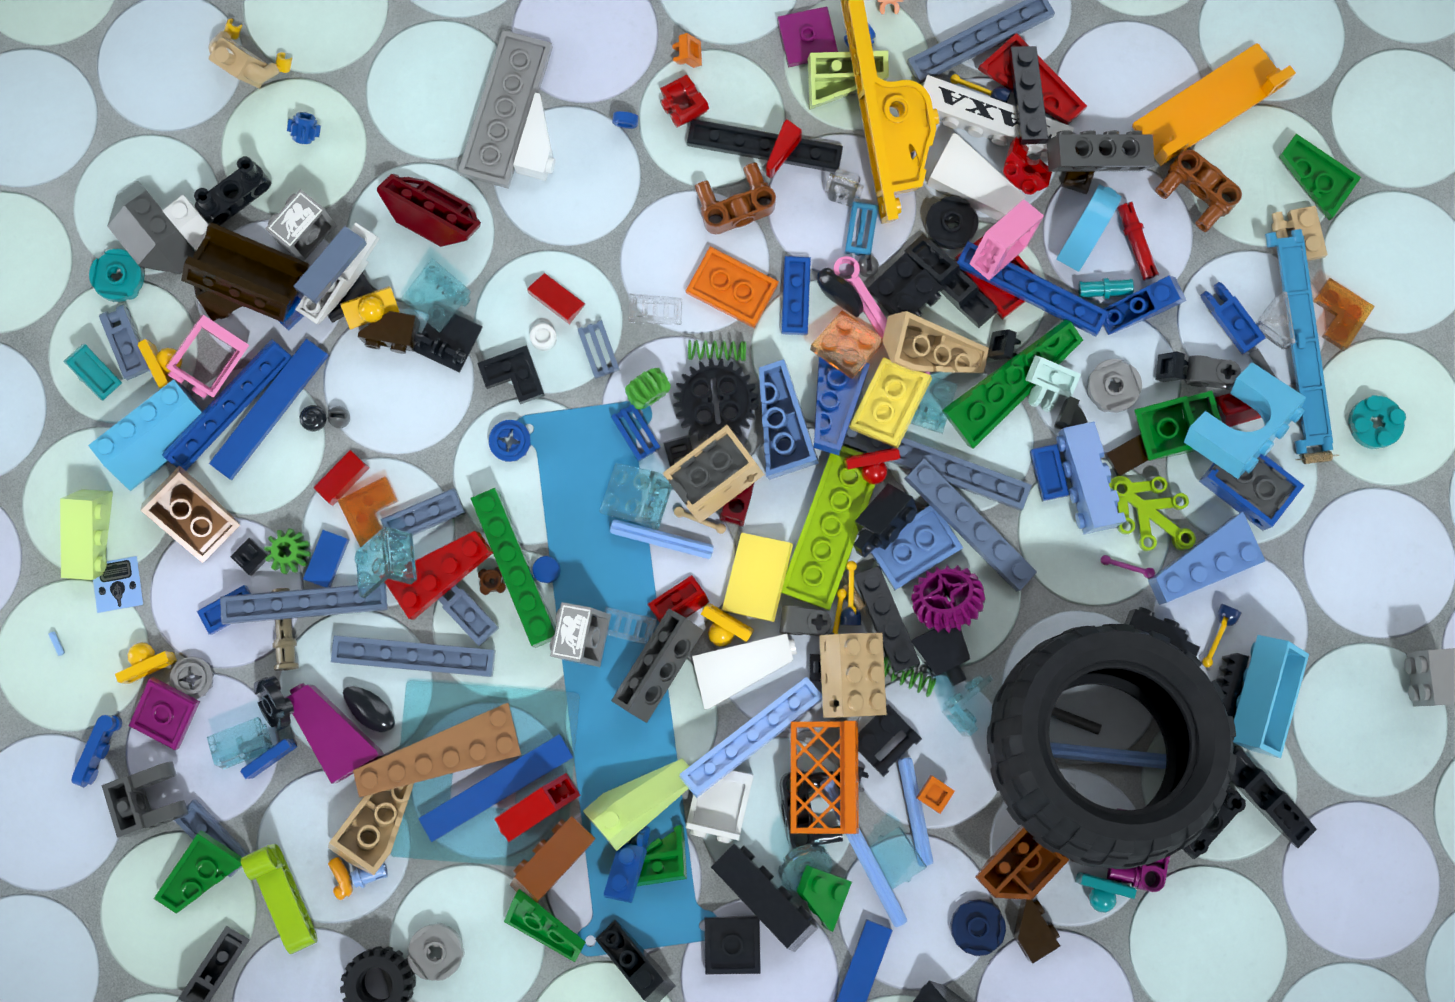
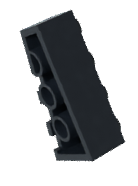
M733 844L711 868L787 949L795 952L818 929L810 921L813 917L802 905L798 908L791 901L793 896L783 885L778 888L773 883L772 879L774 876L764 865L759 868L752 861L755 856L745 845L740 848Z

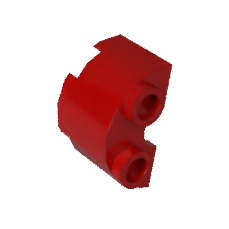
M688 75L660 88L664 97L660 100L666 114L671 113L670 117L676 128L692 121L709 110L708 102L700 92L698 93Z
M1016 136L1010 143L1003 172L1009 182L1016 188L1022 190L1025 194L1031 195L1049 186L1052 172H1049L1048 166L1041 159L1031 160L1027 156L1029 148L1026 145H1020V139Z

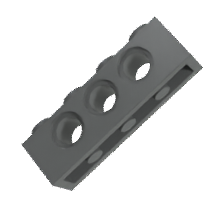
M1071 130L1057 132L1055 137L1047 140L1049 172L1143 171L1155 166L1153 134H1142V131L1139 130L1130 131L1126 134H1119L1117 130L1106 131L1103 134H1096L1094 130L1072 134ZM1075 146L1078 148L1079 154H1077Z
M668 609L611 701L647 723L704 630L682 615Z

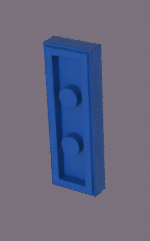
M785 256L781 334L808 335L811 257Z

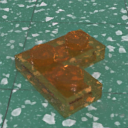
M1331 278L1326 280L1313 300L1314 303L1335 315L1323 333L1322 338L1342 351L1348 349L1375 307Z
M383 477L337 500L361 548L386 537L375 513L398 502L387 477Z

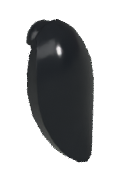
M823 268L818 272L817 283L825 296L856 318L859 317L864 307L855 288L845 279L834 274L831 268Z
M354 686L346 687L343 690V697L348 708L362 725L377 732H386L394 728L395 720L392 711L379 696L371 691Z

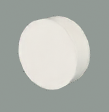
M541 323L532 328L530 340L536 349L547 351L556 344L557 335L552 326Z

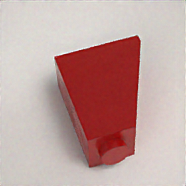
M565 773L542 786L494 820L498 824L501 834L510 842L581 795L568 774Z

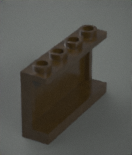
M209 223L205 238L193 257L188 256L184 262L181 281L284 322L299 294L294 285L309 269L310 264L224 227Z

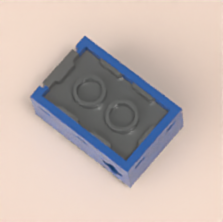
M1262 454L1257 458L1259 461L1250 473L1245 471L1239 479L1213 463L1199 482L1237 512H1243L1245 517L1262 531L1275 525L1305 486L1269 457Z

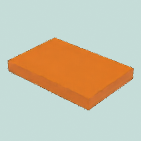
M710 246L688 285L686 294L755 329L779 281Z

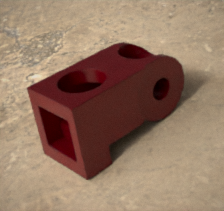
M755 482L724 505L720 521L744 526Z

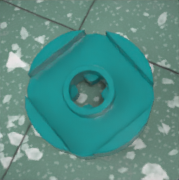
M110 249L104 252L105 254L99 259L96 258L93 261L89 270V281L101 297L112 302H123L128 299H135L138 296L139 290L144 283V269L138 266L126 250ZM120 269L123 276L119 281L115 282L111 275L116 274L117 270Z
M1372 395L1358 402L1352 408L1348 423L1351 425L1352 436L1357 443L1369 449L1385 448L1399 440L1404 431L1406 414L1391 399ZM1371 417H1379L1382 422V427L1379 426L1375 429L1373 427L1374 422L1371 421Z

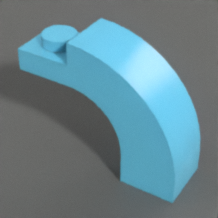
M1099 184L1056 260L1079 272L1112 218L1122 196L1117 194L1112 188Z

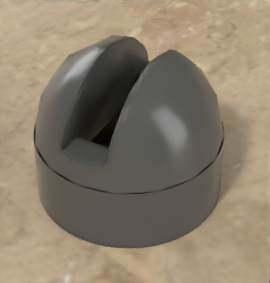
M864 255L858 261L859 273L862 276L871 277L876 274L879 264L874 256ZM866 260H870L871 270L867 271Z
M336 406L329 410L328 421L336 428H344L350 422V414L345 408ZM333 414H344V418L332 416Z

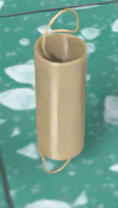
M1331 451L1302 454V459L1296 460H1302L1303 464L1332 461L1333 454Z
M844 583L843 589H845L848 596L849 583L846 585ZM854 587V607L861 610L865 607V604Z

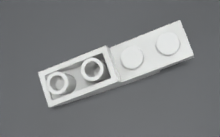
M356 222L351 231L363 238L367 245L317 304L304 296L295 309L318 325L337 306L369 263L366 259L380 239Z

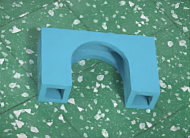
M1252 362L1236 378L1230 394L1256 410L1263 419L1264 427L1252 432L1238 431L1205 411L1189 427L1184 441L1188 446L1237 479L1245 471L1250 473L1259 461L1257 458L1261 454L1266 456L1274 445V439L1276 437L1281 439L1290 427L1288 424L1291 421L1296 423L1305 411L1302 408L1306 399L1305 396Z

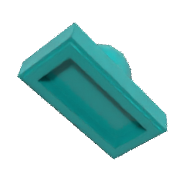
M82 344L63 361L77 375L78 379L102 401L122 384L86 344Z
M1082 872L1077 873L1075 881L1078 884L1094 888L1089 895V901L1094 910L1101 913L1109 912L1115 907L1116 894L1135 899L1137 892L1135 887Z

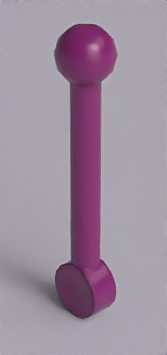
M1108 555L1101 557L1103 565L1111 564L1143 574L1148 579L1155 575L1153 568L1143 569L1113 560Z

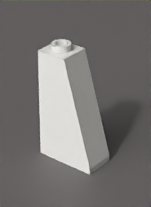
M955 133L952 134L927 186L947 196H957L967 200L973 209L997 221L1003 218L1026 197Z
M787 634L692 656L704 709H711L792 662V655L797 654L794 639L788 640Z

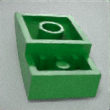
M1213 391L1189 397L1184 396L1134 410L1148 461L1196 451L1184 443L1189 427L1205 411L1221 421Z

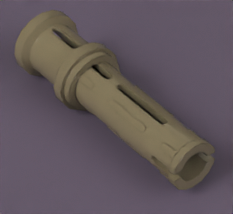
M277 588L273 589L272 592L290 591V589ZM291 619L275 620L276 640H274L272 645L276 649L277 664L274 666V670L298 669L299 664L295 661L297 641H295V638H292Z

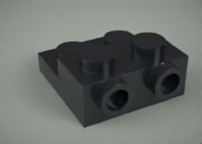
M905 253L876 279L867 290L891 315L907 311L921 317L923 315L921 310L927 304L932 307L942 297L939 293L943 287L925 268L922 270Z

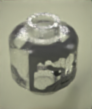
M839 168L834 173L830 172L824 192L828 193L830 201L850 206L855 199L860 200L864 185L860 184L861 178L859 174Z

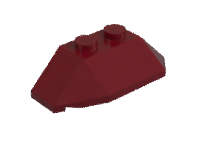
M390 174L377 187L379 196L396 223L440 247L467 241L481 225L480 220L477 219L476 213L469 203L427 180L399 177L397 174Z

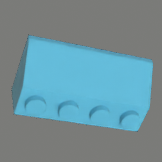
M173 379L88 446L103 466L128 490L132 491L169 462L162 454L203 412V409L185 386Z

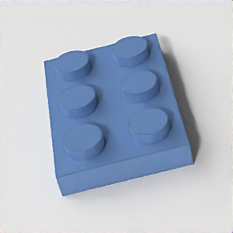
M928 506L916 514L914 520L908 523L899 533L896 541L890 543L885 550L878 547L870 553L895 591L963 549V546L948 523L931 506Z

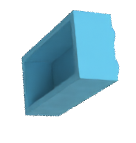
M1257 635L1256 642L1252 644L1250 651L1251 661L1249 668L1244 672L1242 693L1236 701L1237 711L1234 718L1236 737H1234L1233 742L1250 751L1281 758L1309 654L1289 641Z

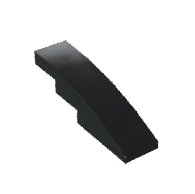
M924 234L904 250L922 270L925 268L943 287L941 293L976 327L980 328L998 312L997 306L979 291L978 285L960 270L959 264Z
M1235 746L1233 754L1237 756L1236 768L1231 782L1296 848H1299L1317 829L1284 791L1280 790L1262 769L1256 767L1241 748Z

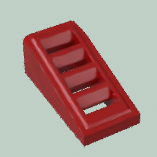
M787 119L783 122L767 162L766 176L770 179L773 178L802 138V129Z

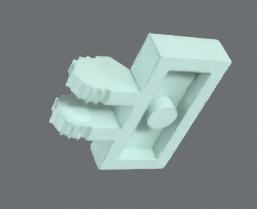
M1035 355L1025 379L1036 384L1031 389L1028 399L1029 404L1033 407L1040 404L1043 411H1051L1055 407L1054 405L1059 394L1067 398L1069 396L1072 397L1081 374Z

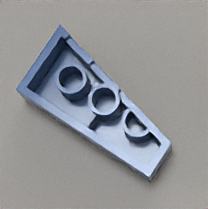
M785 360L759 367L766 477L771 480L819 464Z
M1095 422L1063 428L1058 433L1059 436H1057L1056 441L1059 451L1064 454L1063 470L1066 478H1070L1072 487L1069 488V495L1072 503H1076L1078 513L1075 514L1078 528L1082 529L1083 535L1113 529L1126 522L1124 512L1118 513L1117 502H1119L1117 490H1113L1109 486L1111 482L1110 468L1106 462L1102 463L1101 458L1104 457V450Z
M1241 512L1190 548L1177 560L1149 579L1148 582L1158 604L1161 605L1265 562V558L1244 513Z

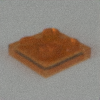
M842 310L811 344L810 350L853 379L883 345V338Z

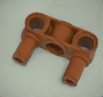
M1185 150L1180 153L1177 159L1170 165L1169 174L1155 189V192L1161 198L1167 199L1180 184H1184L1195 196L1207 203L1209 207L1195 222L1196 226L1204 232H1208L1220 217L1229 214L1242 198L1239 186L1225 176L1219 168L1209 163L1194 150ZM1181 162L1189 163L1191 169L1184 168ZM1222 194L1228 195L1231 202L1224 201Z
M756 162L748 164L743 168L751 189L747 192L733 195L726 200L716 201L708 180L695 185L702 205L701 215L705 228L709 233L716 235L734 228L746 226L753 221L769 216L775 210V192L768 183L764 182ZM765 197L768 198L771 202L770 204L763 206L760 205L757 201L758 199ZM718 215L723 220L720 223L714 224L709 221V218Z

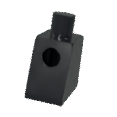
M955 627L951 628L950 633H948L943 628L938 633L934 628L911 640L916 654L934 677L945 672L952 686L967 680L960 667V664L970 660L962 630L959 631Z

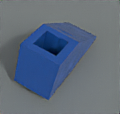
M1169 275L1104 308L1109 314L1103 325L1108 335H1111L1163 313L1187 300L1176 277Z

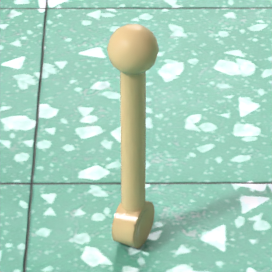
M682 507L674 509L676 517H686L700 523L692 514L685 512ZM708 520L701 522L703 525L716 529L719 534H723L726 531V526L722 523L715 524Z

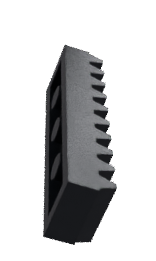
M1240 653L1222 656L1227 665L1220 666L1219 669L1225 675L1217 677V680L1222 683L1220 687L1225 695L1222 702L1226 708L1227 715L1232 716L1233 719L1236 711V701L1241 692L1243 676L1249 660V656Z

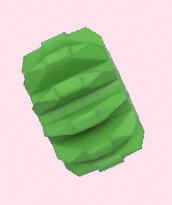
M651 368L630 381V384L625 388V393L630 403L636 409H645L664 397L670 391L671 384L660 368Z
M289 528L286 534L282 530H277V539L272 536L268 537V540L273 544L272 546L264 547L265 551L271 552V554L265 557V560L273 562L271 565L273 570L280 569L281 573L287 574L290 569L292 572L297 573L299 569L298 564L304 567L307 565L303 557L311 556V552L304 550L310 546V542L307 540L302 541L304 534L301 532L295 534L293 529ZM286 547H289V550L291 551V554L289 556H287L286 552L284 551Z

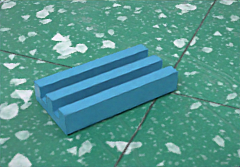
M853 201L845 254L871 255L879 205ZM857 208L862 209L857 245L852 247ZM867 210H871L872 216L867 248L865 249L861 247Z

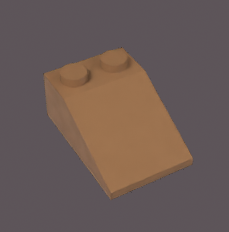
M181 466L141 505V511L202 563L240 526V523Z

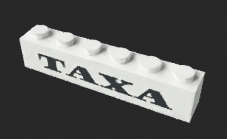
M927 75L923 87L930 95L933 109L936 108L938 111L939 121L943 122L946 127L951 129L960 128L967 131L973 137H985L998 146H1010V143L1016 136L1019 138L1016 106ZM1046 117L1048 139L1055 137L1059 131L1071 130L1073 132L1074 127ZM1047 143L1025 144L1029 148L1027 155H1035L1040 157L1043 162L1048 163Z

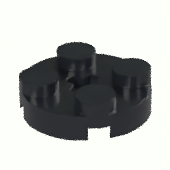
M947 196L934 203L927 213L925 227L928 238L936 245L945 249L965 247L967 242L973 239L978 228V215L976 211L974 212L970 206L971 204L961 197ZM950 217H954L955 222L959 223V226H954L953 229L948 228L945 221H949Z
M275 676L256 681L254 683L255 695L260 693L262 701L258 702V706L267 723L272 728L277 726L276 731H280L290 726V714L294 713V707L289 698L284 699L280 691L281 686Z

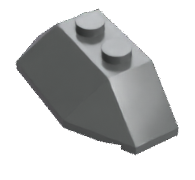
M137 181L116 196L107 227L138 266L180 275L183 272L184 262L187 257H193L195 251L147 190Z

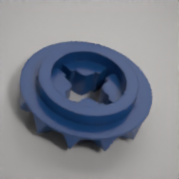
M516 420L501 421L490 432V450L502 461H518L527 454L531 446V434L522 423ZM513 430V438L520 442V444H512L508 452L507 444L500 440V438H509Z

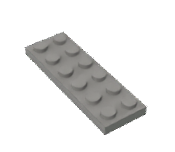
M505 30L502 31L458 170L460 176L509 189L515 171L513 163L534 94L539 93L553 48L552 43Z

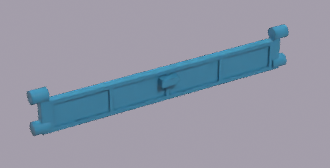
M1302 229L1292 230V237L1277 239L1276 232L1265 234L1267 248L1277 246L1297 392L1306 397L1302 406L1305 411L1301 416L1304 440L1294 441L1296 454L1307 453L1306 447L1321 445L1322 451L1333 450V437Z

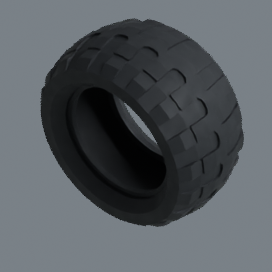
M1103 624L1095 627V625L1075 627L1041 642L1024 656L1006 677L994 698L991 721L987 728V751L990 754L992 765L990 768L991 776L996 790L1000 791L1004 802L1008 806L1006 810L1011 818L1018 825H1022L1033 836L1032 839L1042 847L1053 853H1060L1071 861L1083 866L1129 869L1151 864L1185 848L1199 837L1207 824L1213 821L1218 814L1227 795L1225 791L1232 780L1236 768L1237 756L1233 754L1234 737H1236V729L1233 717L1227 715L1226 708L1222 702L1225 695L1216 680L1210 681L1206 673L1200 668L1202 665L1201 661L1190 651H1181L1170 643V638L1155 631L1134 629L1133 625ZM1092 684L1113 687L1138 700L1153 716L1160 728L1165 743L1166 769L1158 792L1144 808L1117 810L1101 806L1078 793L1064 778L1053 757L1049 737L1052 711L1063 691L1076 686Z

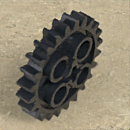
M709 359V366L706 367L699 361V370L690 366L691 375H681L685 383H676V387L681 392L673 393V397L680 400V402L673 404L674 409L681 410L676 414V419H685L681 423V428L690 426L688 435L692 436L697 432L698 441H701L704 436H707L709 439L726 425L729 426L733 433L735 432L741 437L742 431L740 428H750L746 420H755V415L750 410H758V405L751 402L758 399V394L750 393L756 388V385L747 384L751 376L748 374L742 377V367L734 371L732 361L725 367L723 359H720L718 365H714L713 360ZM712 379L716 380L717 396L720 401V424L715 422L714 404L712 403ZM723 382H731L735 388L733 391L725 393L720 389V386ZM698 385H705L708 388V392L703 396H699L694 393V389ZM728 407H733L737 410L738 414L730 419L723 415V411ZM702 410H707L712 415L706 422H702L697 418V414Z

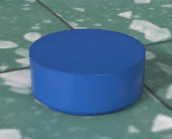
M617 111L613 113L612 123L617 127L633 129L638 126L639 116L630 112Z
M543 556L534 562L532 571L538 581L552 583L558 579L561 568L556 559Z

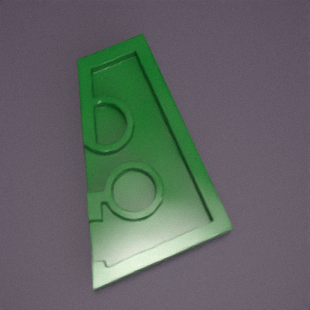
M1297 133L1279 156L1329 221L1335 216L1361 179L1359 175Z
M200 830L153 899L177 914L208 889L222 881L227 875L241 867L242 857Z
M519 889L504 922L571 961L576 962L586 942L522 890Z

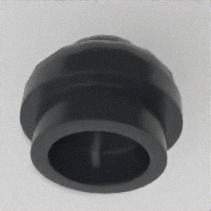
M310 405L301 411L299 420L304 429L315 432L325 426L327 416L321 407Z

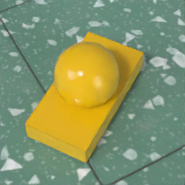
M390 286L340 303L350 330L368 323L377 322L389 311L400 312Z
M144 339L138 342V347L158 387L162 389L172 381V378L168 376L170 370L165 367L177 350L174 348H164L158 352L153 343ZM182 358L176 365L178 368L182 365Z
M708 603L700 614L714 622L709 627L708 637L716 646L729 645L733 641L734 635L747 642L754 632L753 628L711 603Z
M143 642L136 643L129 649L127 654L128 661L132 666L115 673L118 683L130 684L176 663L177 659L174 652L164 651L155 655L154 649L149 644Z

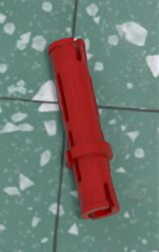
M1133 202L1118 206L1117 211L1124 226L1123 233L1129 239L1143 281L1157 277L1159 272L1143 233L1144 225L1139 222Z

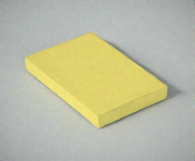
M883 357L849 428L898 449L932 380L931 375L921 371H911Z
M741 533L722 610L774 622L793 544Z

